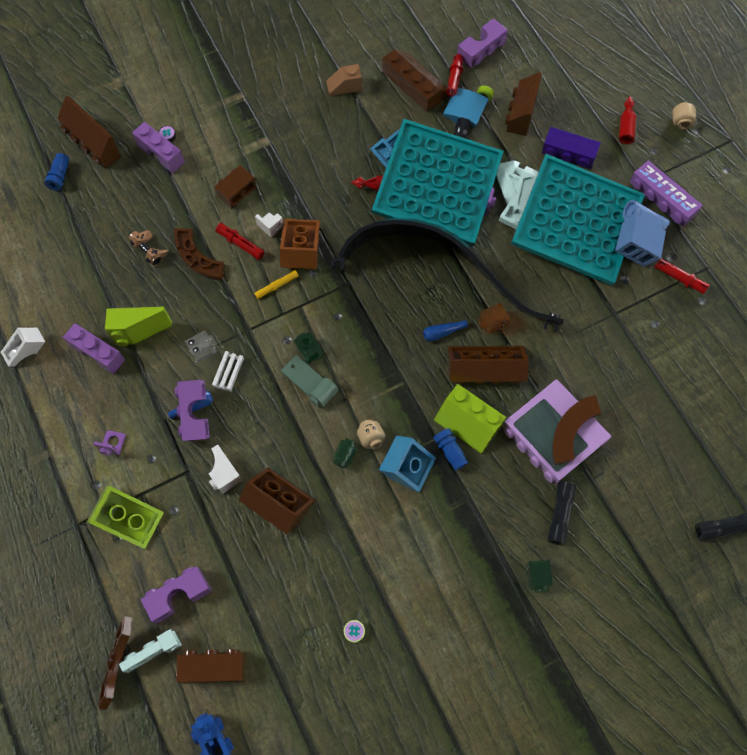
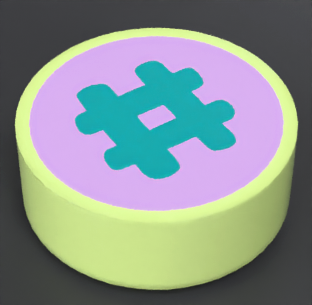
M352 620L345 625L344 635L348 641L356 643L363 639L365 628L361 622Z

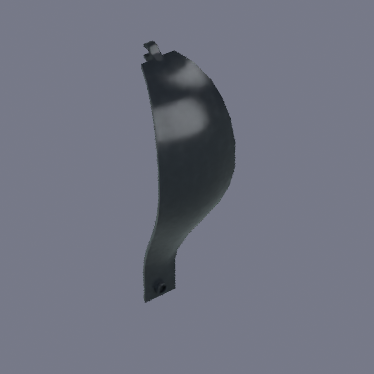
M391 218L375 221L359 228L346 240L338 258L331 261L332 268L335 267L337 262H340V270H344L345 259L348 260L357 247L370 239L383 235L405 234L426 237L440 241L460 253L519 311L533 318L547 321L544 324V329H547L548 324L552 323L555 326L554 332H557L559 325H562L564 319H560V315L539 313L523 304L508 290L475 250L461 238L439 225L418 219Z

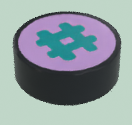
M163 126L158 132L171 143L177 136L172 126Z

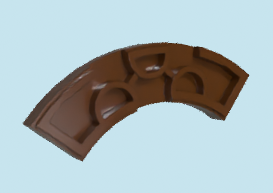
M175 228V244L185 264L203 277L223 281L224 262L210 259L198 251L194 244L193 229Z
M596 395L575 403L560 419L552 441L554 465L575 460L573 444L578 429L589 419L601 415Z
M124 616L115 635L116 640L113 650H110L106 664L108 670L104 681H102L98 705L99 709L107 710L113 699L119 664L131 634V617Z

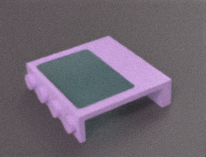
M557 379L505 420L503 424L505 435L510 439L513 438L517 443L518 449L522 453H526L530 457L531 463L536 468L539 467L544 472L543 475L550 483L553 482L555 486L562 478L600 446L605 445L612 437L593 417L586 421L575 435L573 444L575 460L554 465L552 441L556 427L566 411L578 402Z

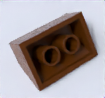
M538 72L519 80L518 87H514L512 97L515 99L510 101L508 111H511V114L506 116L505 124L508 125L506 132L527 136L542 73Z
M267 467L246 483L239 501L276 526L280 531L288 534L300 523L315 502V499Z

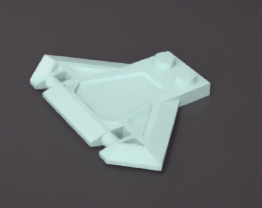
M515 160L500 163L496 174L507 204L499 221L514 229L518 226L538 171L528 166L525 169L520 168V163Z

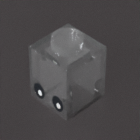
M205 330L185 341L197 363L217 352L214 347L217 345L212 335L208 336Z

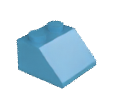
M396 436L379 471L391 480L416 492H420L436 457L413 438Z

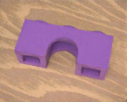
M493 18L482 27L480 37L482 41H476L469 36L458 45L457 54L463 55V62L472 68L474 65L479 64L487 55H491L496 48L505 44L508 30Z
M144 122L132 132L137 145L148 154L153 152L159 159L160 164L172 174L185 163L181 150Z
M76 323L63 336V339L70 347L84 356L87 354L99 366L112 374L125 361L118 350Z
M205 380L177 382L178 386L175 387L176 398H179L177 416L181 420V425L178 427L179 436L182 437V441L210 438L208 419H198L192 413V406L196 401L206 400Z
M198 567L187 568L180 577L168 579L164 582L163 587L148 591L145 597L140 599L151 622L158 624L175 613L171 602L176 593L186 592L189 599L195 602L212 591Z

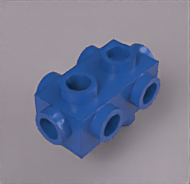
M207 713L195 719L196 723L191 725L193 730L191 737L196 745L199 743L202 750L200 755H216L215 748L217 746L222 749L221 755H232L231 751L234 749L230 738H225L221 731L224 729V725L220 717L215 718L214 714L208 716Z

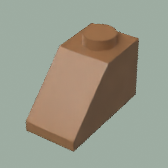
M359 64L341 67L326 81L329 96L362 91V77Z

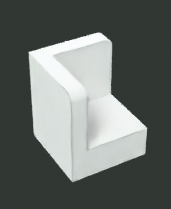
M268 213L263 218L258 214L255 216L257 226L271 238L283 228V218L278 213L275 216Z

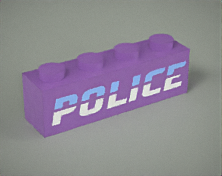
M649 160L634 172L630 180L635 189L644 193L648 200L655 203L661 211L667 213L674 222L682 227L690 222L703 206Z

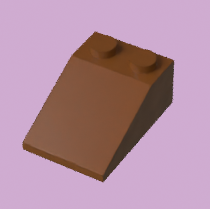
M284 219L280 244V267L317 269L320 220Z

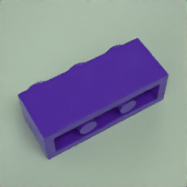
M550 127L542 154H548L565 162H571L591 169L601 142Z

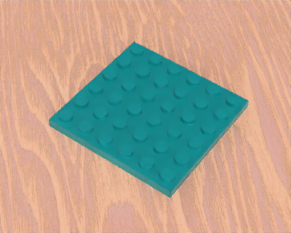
M403 119L371 213L388 219H418L436 224L454 233L468 245L474 246L504 151Z
M545 154L511 245L613 286L624 258L623 255L615 251L622 223L625 221L623 219L624 208L630 200H635L642 204L645 194Z

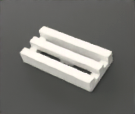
M225 351L212 386L231 392L244 357ZM230 358L229 363H228V365H227V368H226V370H225V373H224V375H223L222 381H221V383L219 384L220 379H221V377H222V374H223V372H224L225 366H226V364H227V361H228V359ZM235 360H237V363L229 380L228 386H225L233 363Z

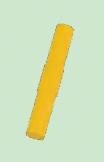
M294 270L258 290L254 295L259 299L299 277V275Z

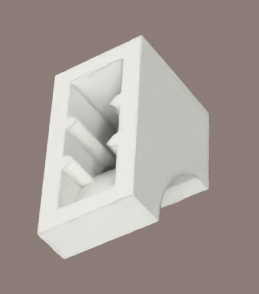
M17 328L2 349L1 354L9 367L16 366L25 357L37 354L45 340L38 328Z
M216 445L212 448L215 464L213 470L208 473L212 478L209 483L215 491L219 489L224 494L240 483L242 479L219 445Z

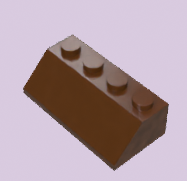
M394 49L382 58V72L426 112L448 97L446 94L447 87L408 52Z
M67 95L57 118L61 124L59 128L65 135L69 134L71 140L76 145H81L80 147L86 155L90 154L92 160L97 165L101 164L106 169L121 157L112 136Z
M448 346L450 382L456 384H463L464 382H473L475 384L492 382L500 384L502 382L521 383L528 380L529 360L524 346Z

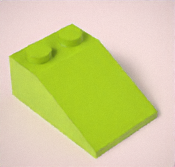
M164 307L106 309L105 331L115 345L118 346L136 344L172 326V321Z
M107 485L87 522L145 549L164 512Z

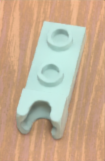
M169 629L157 636V642L153 640L143 646L144 649L137 654L132 652L125 656V661L119 664L122 672L129 673L163 652L170 653L182 646L176 632Z

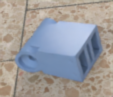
M630 200L623 211V219L625 221L622 223L615 251L645 267L661 258L666 234L665 229L670 221L637 201Z

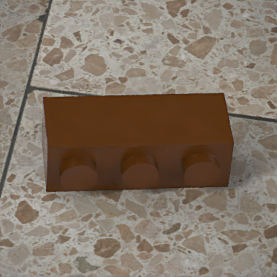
M228 649L226 654H218V650H205V654H197V651L189 650L184 651V655H177V683L245 681V654L239 653V649Z

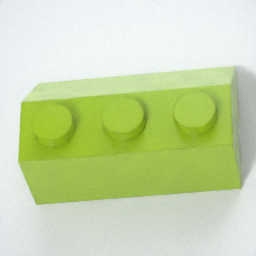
M457 384L444 401L434 421L445 429L450 428L453 435L482 454L503 426L506 417Z

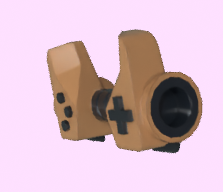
M149 230L141 233L134 231L130 234L131 245L137 248L140 247L146 254V261L153 266L158 265L162 258L167 255L168 250H157L148 247L146 243L152 239V234Z

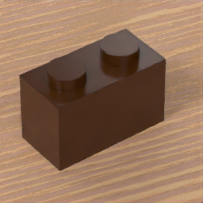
M241 165L233 169L228 176L214 186L217 197L231 209L257 187L255 177Z

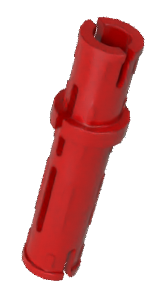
M461 54L454 55L453 64L450 66V76L446 89V94L450 97L457 94L460 75L463 72L464 56Z
M223 223L217 225L216 233L226 238L227 242L235 244L258 261L262 259L265 254L264 250L239 235L238 231L230 229Z
M662 258L654 266L655 269L684 283L685 287H691L703 295L710 286V284L696 278L695 274L692 273L691 275Z

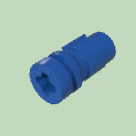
M62 153L56 154L44 181V185L54 191L62 189L65 180L64 176L70 160L67 155Z
M447 428L436 434L433 439L436 444H439V449L443 450L447 460L454 470L457 471L469 462L465 458V454L460 446L456 443V437L452 436L453 432L450 428Z

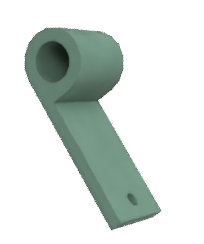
M297 355L281 370L287 378L310 397V402L316 407H324L339 391L338 387L326 377L323 379Z

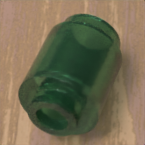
M348 438L340 440L333 455L334 460L332 463L347 469L358 450V447L355 446L356 442Z

